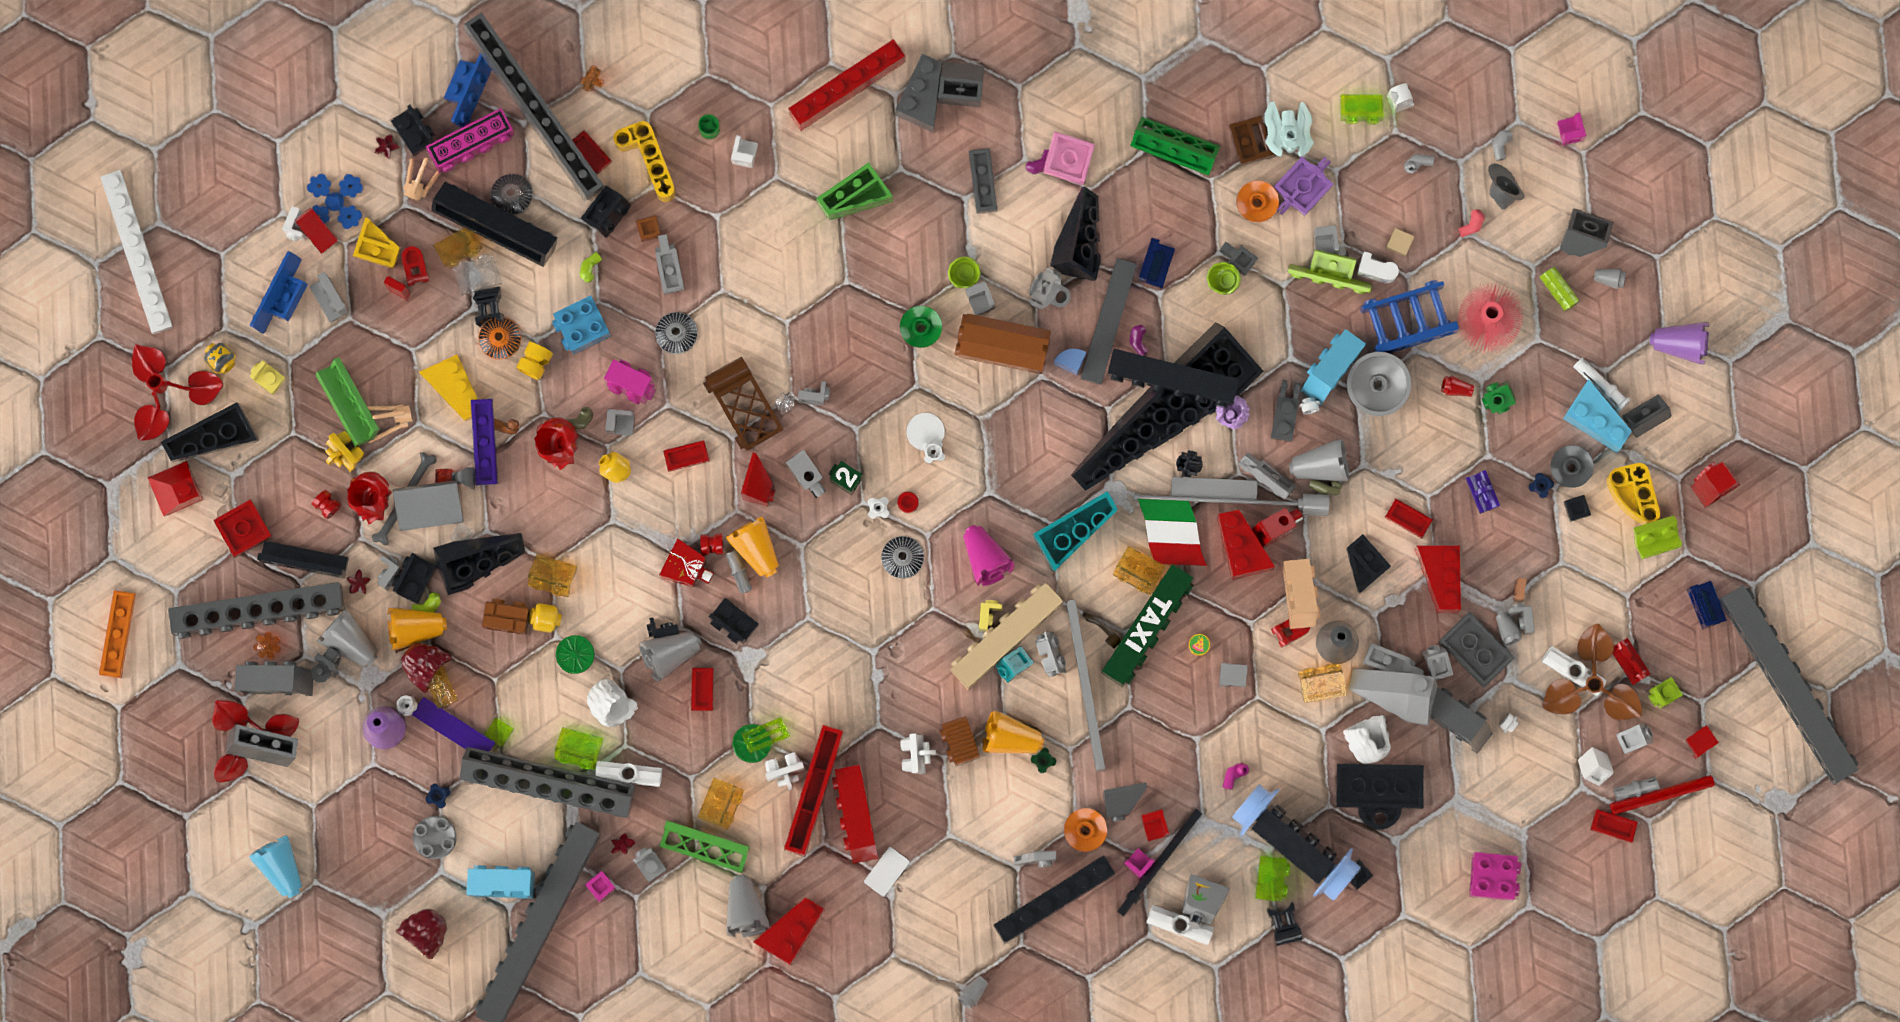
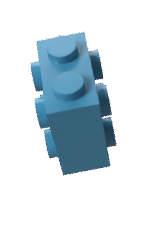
M591 295L553 313L555 320L552 323L557 333L562 332L564 339L561 341L566 351L571 350L573 355L611 337Z

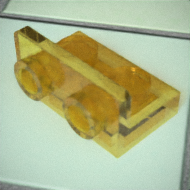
M466 228L433 245L445 268H454L461 263L462 259L475 257L480 253L479 250L483 249L476 234Z
M1128 546L1118 562L1113 576L1122 582L1130 584L1138 591L1151 595L1166 566Z
M536 554L528 574V586L535 590H543L553 593L555 596L568 598L570 587L577 572V566Z
M1327 664L1323 668H1306L1302 672H1298L1304 703L1347 696L1344 673L1340 665Z
M713 778L697 818L728 830L734 821V815L742 801L744 790L733 784Z

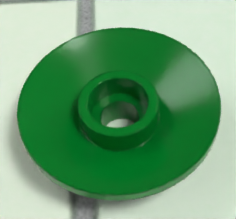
M915 306L906 311L902 316L900 333L909 345L916 348H926L933 345L939 339L942 333V321L937 312L930 307ZM919 325H923L925 327V330L923 332H919L917 330V327Z

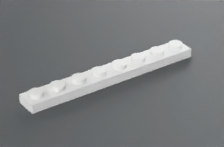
M118 170L100 176L151 333L154 335L172 329L173 325L122 171Z

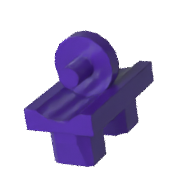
M1486 470L1465 478L1480 514L1500 507Z

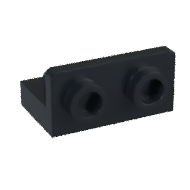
M409 104L406 111L390 121L412 155L416 156L425 150L427 145L434 142L432 137L435 134L429 125L424 126L421 119L424 117L417 107L413 109Z
M606 185L580 219L607 238L614 231L620 220L628 213L631 204L623 195Z
M411 553L410 557L406 556L402 564L404 569L400 576L397 575L395 577L392 587H394L393 592L415 604H419L437 569V565Z
M726 598L708 616L712 620L710 624L718 631L723 629L729 633L726 637L735 644L740 642L744 645L759 625V623Z

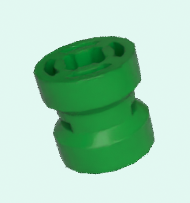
M706 114L699 119L698 127L703 138L711 140L719 135L720 125L714 115Z

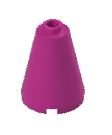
M972 525L965 530L966 533L963 535L977 586L980 583L983 587L992 585L1004 578L1003 574L1006 571L1009 574L1015 568L1013 560L982 526Z

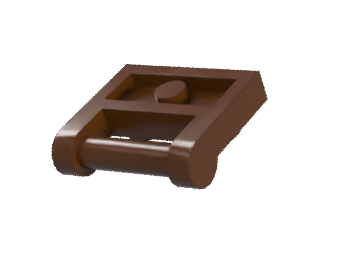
M1264 115L1229 124L1240 166L1277 156L1265 143L1268 130L1264 122ZM1252 126H1258L1265 150L1259 153Z

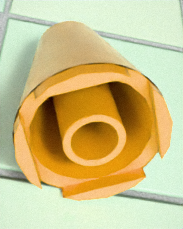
M763 516L756 518V521L753 523L749 522L726 536L728 542L759 576L765 575L768 578L777 572L776 568L779 564Z
M396 607L388 608L387 615L390 614L391 620L387 621L389 642L393 644L391 650H398L443 635V630H447L446 617L442 618L441 613Z
M993 710L984 731L987 733L986 739L983 738L982 750L987 753H1037L1038 750H1042L1044 738L1041 737V732L999 711Z

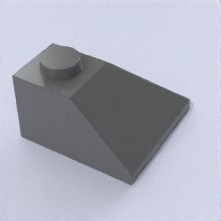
M1573 208L1559 250L1564 251L1568 255L1581 257L1606 248L1613 222Z
M1147 782L1103 790L1107 819H1112V822L1125 820V816H1129L1146 791Z

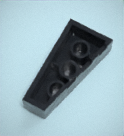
M236 402L161 441V444L170 461L177 462L259 442V439L241 405Z

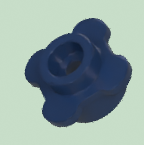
M1537 473L1534 482L1529 484V490L1539 494L1540 498H1546L1549 489L1554 487L1553 480H1549L1542 473Z
M432 784L425 800L428 804L433 803L438 808H444L446 806L445 801L450 796V790L448 788L443 789L438 784Z

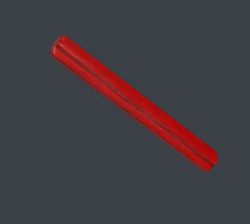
M1709 775L1645 793L1639 797L1635 796L1611 803L1610 810L1612 814H1619L1715 786L1713 777Z

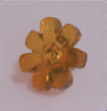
M592 65L590 70L586 72V77H583L581 80L583 90L587 92L593 90L595 86L601 88L604 85V80L599 78L601 70L597 66Z
M266 632L265 637L258 635L256 640L259 643L253 645L254 650L259 651L258 657L263 659L267 655L268 659L275 658L274 652L279 653L281 651V647L276 645L280 642L279 637L275 636L272 638L271 632Z

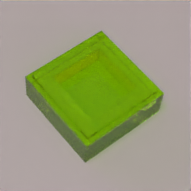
M495 717L484 736L503 747L514 731V728Z

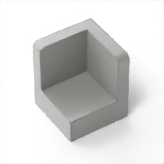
M1336 225L1315 228L1313 232L1315 248L1338 254L1339 243Z
M985 281L966 289L967 298L975 315L995 309V303Z
M608 409L605 429L607 434L632 436L634 412Z
M1221 663L1219 687H1245L1248 665Z

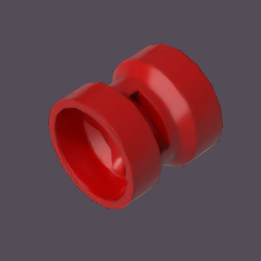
M327 490L319 493L311 503L315 509L322 511V515L326 519L331 518L341 507L337 500L331 499V494Z
M722 533L715 534L714 536L700 535L702 556H708L710 553L723 555Z

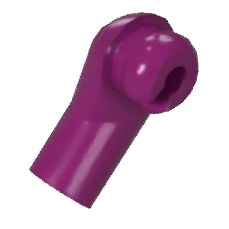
M1044 149L1041 159L1027 162L1026 171L1031 174L1042 173L1049 150Z
M1137 325L1131 329L1129 342L1137 354L1144 356L1149 352L1142 343L1146 328L1143 325Z

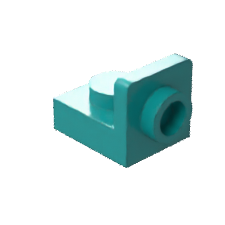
M1022 646L1003 657L997 663L996 668L999 675L1009 683L1015 676L1031 667L1034 662Z

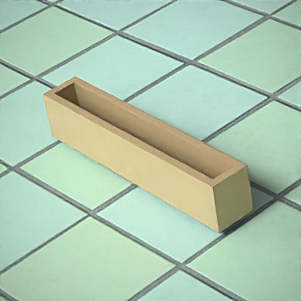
M1039 583L1030 592L1032 595L1027 600L1021 599L1014 606L1016 610L1011 615L1007 612L999 620L1000 625L995 629L993 627L989 628L983 634L984 639L979 644L975 641L967 649L969 652L963 658L959 656L951 663L953 666L951 673L967 690L973 687L1003 657L1008 655L1063 605V600L1047 583L1042 586Z

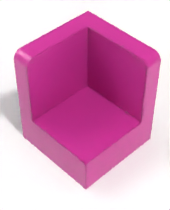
M1580 112L1575 113L1574 117L1557 122L1563 146L1584 141L1586 138Z
M1138 848L1126 860L1124 866L1140 879L1155 861Z
M603 871L585 884L600 903L604 901L603 899L616 889Z

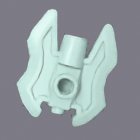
M1270 102L1264 115V122L1268 128V136L1265 143L1279 157L1283 152L1281 149L1286 150L1287 153H1293L1294 150L1299 149L1298 155L1300 157L1304 156L1314 144L1310 136V126L1313 120L1305 103H1300L1297 119L1295 120L1294 111L1291 110L1281 112L1280 119L1275 103Z

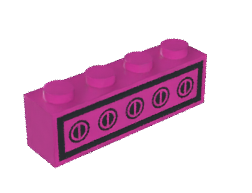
M502 108L427 145L426 149L439 173H447L453 170L455 165L471 161L474 155L480 152L482 154L487 153L493 149L492 146L510 141L512 136H514V132Z

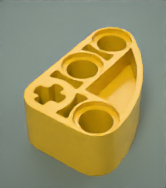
M1635 463L1618 467L1608 474L1606 483L1609 492L1617 505L1629 517L1642 525L1659 519L1660 510L1649 469L1645 464ZM1636 469L1643 474L1640 478H1638V475L1634 476L1633 474ZM1612 475H1620L1622 483H1615L1612 480ZM1639 490H1646L1649 495L1648 499H1641L1638 494ZM1644 511H1652L1654 514V519H1646L1644 516Z

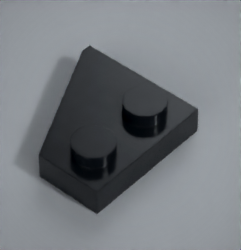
M1363 534L1346 548L1359 594L1391 567Z

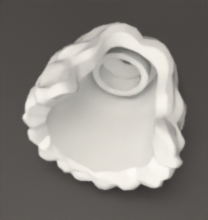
M608 678L596 682L587 695V704L591 714L602 725L607 727H616L618 724H622L624 720L631 719L634 711L638 709L637 702L627 698L624 690Z
M1384 715L1372 716L1369 720L1365 719L1343 731L1345 739L1349 742V749L1359 762L1364 764L1375 763L1384 759L1389 754L1391 745Z

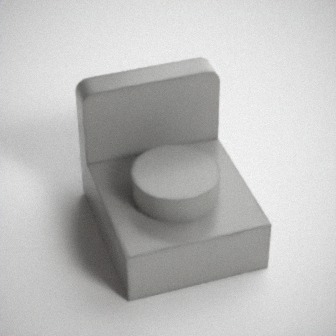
M822 381L820 393L811 388H805L804 391L799 390L798 402L824 406L825 400L829 401L830 388H827L826 381Z
M381 556L380 560L389 567L388 569H383L380 573L377 584L388 591L395 577L402 572V569L398 566L400 562L393 557L385 558Z
M1525 603L1512 605L1513 608L1508 610V615L1521 614V617H1518L1519 629L1523 630L1524 635L1533 634L1535 630L1532 607L1526 606Z
M1432 645L1427 650L1422 651L1423 657L1427 662L1430 677H1435V680H1439L1453 675L1448 653L1442 645Z
M1645 723L1616 734L1624 754L1653 743V733Z
M645 847L635 854L637 858L633 861L649 883L667 871L652 848L647 850Z

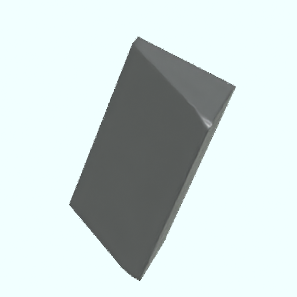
M1658 394L1622 417L1633 435L1637 438L1668 420L1672 415L1670 407Z

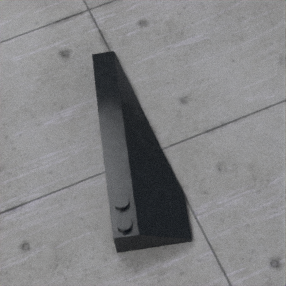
M1217 322L1174 362L1175 364L1239 379L1236 391L1237 396L1264 372L1232 334ZM1150 386L1099 441L1071 476L1085 491L1109 477V474L1126 467V464L1132 460L1139 459L1147 451L1154 450L1182 433L1185 428L1200 422V419L1215 413L1217 406H1215L1216 402L1207 400V403H1200L1194 401L1195 397L1186 395V398L1173 396L1174 392L1165 390V393L1153 391V387Z

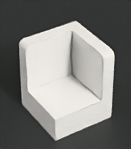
M736 135L731 156L732 164L753 168L758 144L742 140L741 136Z
M1590 748L1578 760L1584 779L1598 786L1614 774L1608 755L1596 748Z

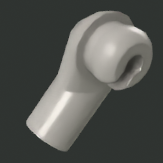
M1501 130L1493 140L1492 147L1496 161L1506 159L1504 146L1513 138L1511 131Z
M1414 154L1405 162L1404 169L1406 172L1413 174L1422 165L1433 166L1434 156Z

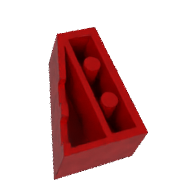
M1238 509L1218 514L1217 520L1231 579L1234 580L1273 571L1275 568L1274 564L1241 511Z
M1460 545L1416 546L1414 550L1418 556L1436 612L1459 613L1461 610Z

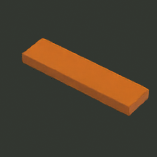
M115 590L113 592L99 671L100 676L122 679L136 599L135 593Z

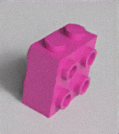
M613 359L604 377L607 387H609L608 390L617 395L623 393L628 397L629 401L638 405L640 402L646 404L647 400L651 401L656 389H654L655 385L652 377H650V373L640 368L638 371L634 370L630 363L622 359L619 362Z
M1474 852L1472 854L1469 897L1506 901L1515 900V896H1519L1520 884L1516 883L1517 875L1521 873V862H1518V856Z

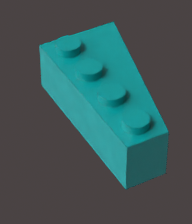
M1107 491L1033 533L1032 536L1052 571L1057 570L1061 564L1118 511V508Z

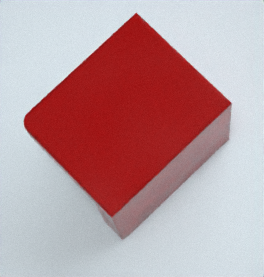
M1707 725L1686 739L1687 744L1694 752V759L1719 743Z
M1162 809L1141 815L1148 841L1169 836Z

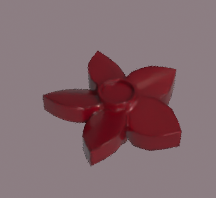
M389 134L385 137V140L376 137V141L380 146L376 148L374 153L380 154L384 152V155L390 159L391 151H395L400 147L392 143L393 136Z
M360 569L357 570L355 577L346 578L352 584L349 588L350 594L357 591L366 594L365 584L371 579L362 577Z
M624 833L620 836V840H611L615 846L611 853L615 854L621 850L622 854L627 855L628 848H631L636 842L633 839H628L627 834Z

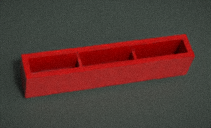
M892 39L789 107V115L800 131L804 130L906 62L905 54L896 41Z
M822 725L785 843L784 850L786 852L806 857L844 736L842 730Z

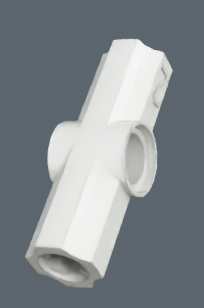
M1553 646L1548 649L1541 661L1563 675L1565 679L1576 683L1580 687H1584L1586 679L1592 675V671L1586 668L1583 663L1575 661ZM1572 665L1578 668L1579 673L1576 677L1570 674V667ZM1599 676L1603 680L1605 686L1607 680Z
M597 761L595 774L598 777L628 784L660 787L662 768L639 766L630 763L621 764ZM631 768L635 774L632 779L627 780L623 777V773L626 769Z
M1152 905L1146 921L1150 925L1205 945L1209 944L1214 927L1202 923L1200 929H1193L1188 925L1190 918ZM1177 919H1182L1185 922L1186 927L1183 931L1176 930L1174 924Z

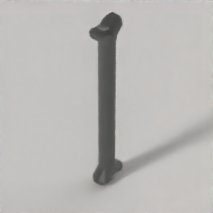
M425 452L420 453L421 464L407 487L418 485L427 468L437 462L436 456H428ZM395 507L382 529L372 535L373 542H381L384 546L389 545L387 536L397 520Z

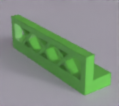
M340 357L333 360L330 367L317 371L316 377L354 446L357 447L374 440L379 428Z
M666 820L660 847L742 873L750 850L748 846ZM669 832L678 834L681 843L675 846L665 844ZM682 836L687 837L689 839L684 841ZM693 839L699 841L702 847L701 850L695 853L690 852L686 846V843ZM702 842L709 844V846L704 848ZM683 845L685 850L680 849L678 847ZM713 846L718 847L723 856L715 860L711 859L706 850ZM723 849L728 850L730 852L725 854ZM704 851L706 857L699 855V853ZM733 853L743 855L739 867L730 865L727 856ZM724 858L726 863L721 862L719 860Z

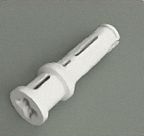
M1583 357L1573 366L1586 380L1589 379L1602 396L1616 408L1615 411L1617 413L1631 401L1629 397L1626 398L1617 390L1618 387L1616 385H1611Z

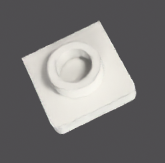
M293 206L282 230L290 240L298 242V239L305 241L306 236L296 230L300 227L294 221L303 213L300 209Z

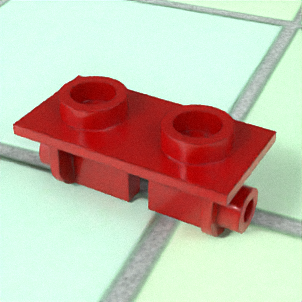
M1628 638L1614 646L1612 654L1632 685L1651 675Z

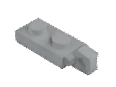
M667 234L659 235L660 247L655 248V255L663 294L685 291L674 244L669 245Z
M1247 453L1239 462V465L1246 472L1249 471L1260 483L1268 486L1275 495L1282 497L1284 500L1296 487L1264 460L1260 462L1250 453Z
M1373 643L1370 644L1363 664L1380 671L1423 675L1424 670L1414 667L1415 662L1411 658Z

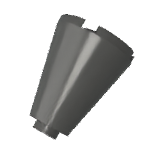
M1341 621L1327 623L1320 629L1316 637V648L1325 661L1332 664H1342L1351 660L1359 647V638L1354 628Z

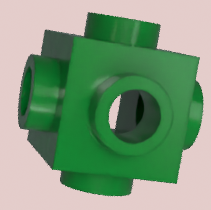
M1508 381L1501 384L1494 382L1486 386L1487 390L1484 391L1482 401L1486 410L1490 409L1492 414L1495 412L1502 414L1510 410L1509 406L1516 404V398Z

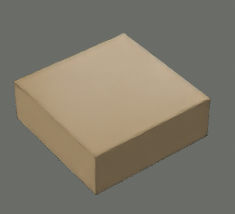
M1395 228L1386 249L1406 257L1415 236Z

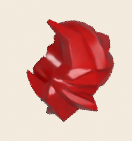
M563 417L551 418L545 421L544 424H540L537 427V435L534 438L538 455L547 460L548 463H552L554 468L558 466L560 470L568 464H574V453L578 449L576 447V440L579 434L575 431L573 424Z
M377 472L361 473L350 481V487L347 489L348 494L346 496L348 505L357 512L358 516H361L363 521L367 520L368 525L376 520L383 521L384 511L389 507L388 496L392 494L389 484Z

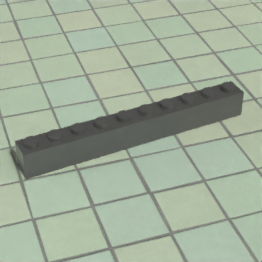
M481 12L464 23L463 30L583 200L587 201L602 191L603 183Z
M1742 585L1718 601L1832 785L1857 772L1859 764L1854 755H1849L1845 748L1847 744L1842 736H1838L1834 731L1835 725L1831 718H1826L1824 715L1822 703L1811 694L1812 688L1808 681H1803L1801 678L1799 666L1788 657L1789 651L1784 643L1780 644L1778 641L1776 629L1765 620L1766 614L1761 606L1757 607L1755 604L1753 592L1750 588Z
M578 822L569 826L565 834L568 838L564 845L560 844L555 854L558 857L555 863H550L545 875L548 877L544 884H539L535 892L538 895L535 902H530L525 911V914H527L525 921H521L517 926L515 933L518 935L514 942H509L505 950L507 956L504 961L500 960L495 969L497 975L494 981L490 980L485 989L487 995L484 1000H479L475 1008L477 1012L475 1017L485 1022H505L601 836L598 832Z

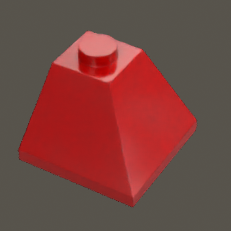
M752 452L741 496L745 501L768 507L769 501L773 502L776 490L773 489V483L757 453Z
M188 461L148 477L164 517L204 500Z

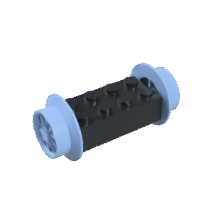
M1259 784L1232 817L1242 825L1240 836L1242 837L1256 820L1257 822L1251 829L1318 885L1326 878L1313 896L1324 893L1334 901L1361 868L1351 860L1353 849L1351 848L1341 861L1336 864L1339 859L1336 857L1337 853L1329 846L1323 847L1319 843L1320 839L1311 832L1309 834L1302 829L1304 826L1294 818L1293 820L1289 819L1285 815L1287 812L1279 805L1274 806L1271 804L1267 807L1280 789L1269 792Z

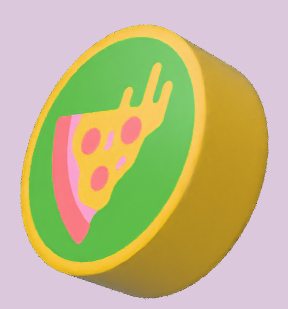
M1203 634L1192 636L1188 644L1189 650L1196 656L1205 655L1210 648L1208 637Z

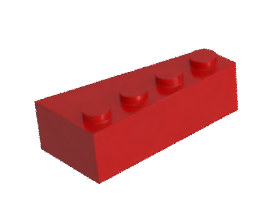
M1722 461L1717 465L1713 462L1704 468L1693 479L1695 483L1691 488L1706 508L1740 486L1728 466Z
M860 765L834 769L836 777H832L833 788L839 791V797H836L837 809L843 812V817L839 818L841 830H846L847 837L843 838L845 851L850 850L853 864L878 859Z

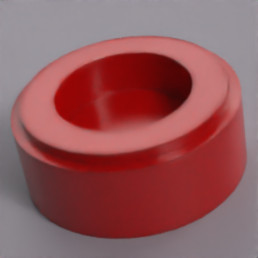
M903 492L897 500L898 508L906 514L915 512L919 506L918 497L913 492Z

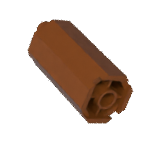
M968 313L967 315L963 314L958 332L955 356L1043 374L1051 330Z

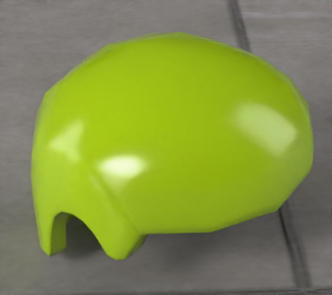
M966 256L956 258L950 263L948 269L949 280L957 288L972 287L979 281L981 274L979 264L973 258Z
M1227 262L1214 264L1208 270L1206 277L1210 289L1221 295L1234 293L1239 288L1241 282L1239 270Z

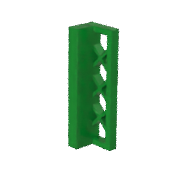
M1141 117L1130 144L1133 148L1208 176L1211 173L1221 147ZM1143 125H1144V126H1147V127L1151 128L1152 130L1143 128L1142 126H1143ZM1204 149L1211 150L1213 153L1207 152Z

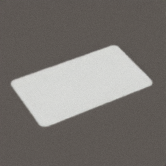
M889 847L864 880V883L884 897L907 867L909 860Z

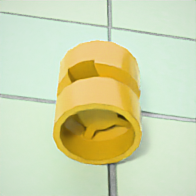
M529 341L524 350L525 357L520 358L516 369L540 381L545 371L543 366L549 364L553 353Z

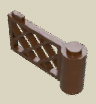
M742 356L704 377L706 381L703 382V385L709 394L713 392L738 435L734 439L740 449L745 448L748 451L784 430ZM751 381L755 388L753 396L741 394L742 385ZM756 391L761 399L755 397ZM728 393L737 395L734 407L725 405L721 397ZM739 396L752 399L749 411L736 408ZM754 400L763 402L765 405L763 415L751 412ZM728 409H732V410H733L732 416H731L730 412L728 411ZM735 411L748 414L745 425L735 423L733 419ZM767 411L771 417L765 416ZM750 415L762 418L759 429L747 426ZM764 419L774 421L777 429L772 432L762 431ZM738 427L744 428L743 433L740 432ZM746 429L758 432L756 441L749 445L744 439ZM760 433L766 434L759 439Z

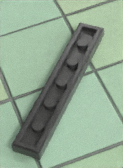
M1116 258L1081 380L1098 385L1102 384L1136 270V263Z

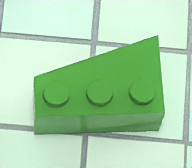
M869 162L816 198L818 206L829 221L894 202L893 195Z

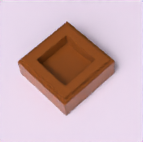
M656 215L636 220L641 242L658 238L661 235Z

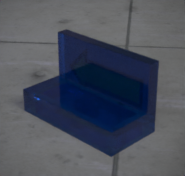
M1151 238L1138 281L1163 289L1175 248L1159 244V239Z
M1712 581L1700 585L1696 584L1687 589L1702 630L1727 621Z

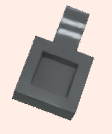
M1225 242L1219 250L1221 254L1231 258L1229 263L1234 265L1239 270V273L1246 276L1258 259V257L1243 246L1236 250L1228 242Z

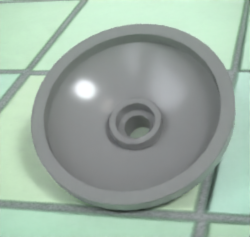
M1373 352L1366 354L1353 364L1348 373V395L1353 404L1366 414L1373 416L1389 415L1400 409L1407 401L1411 391L1410 373L1406 365L1390 353ZM1376 380L1381 381L1382 386L1380 388H1375L1374 382Z

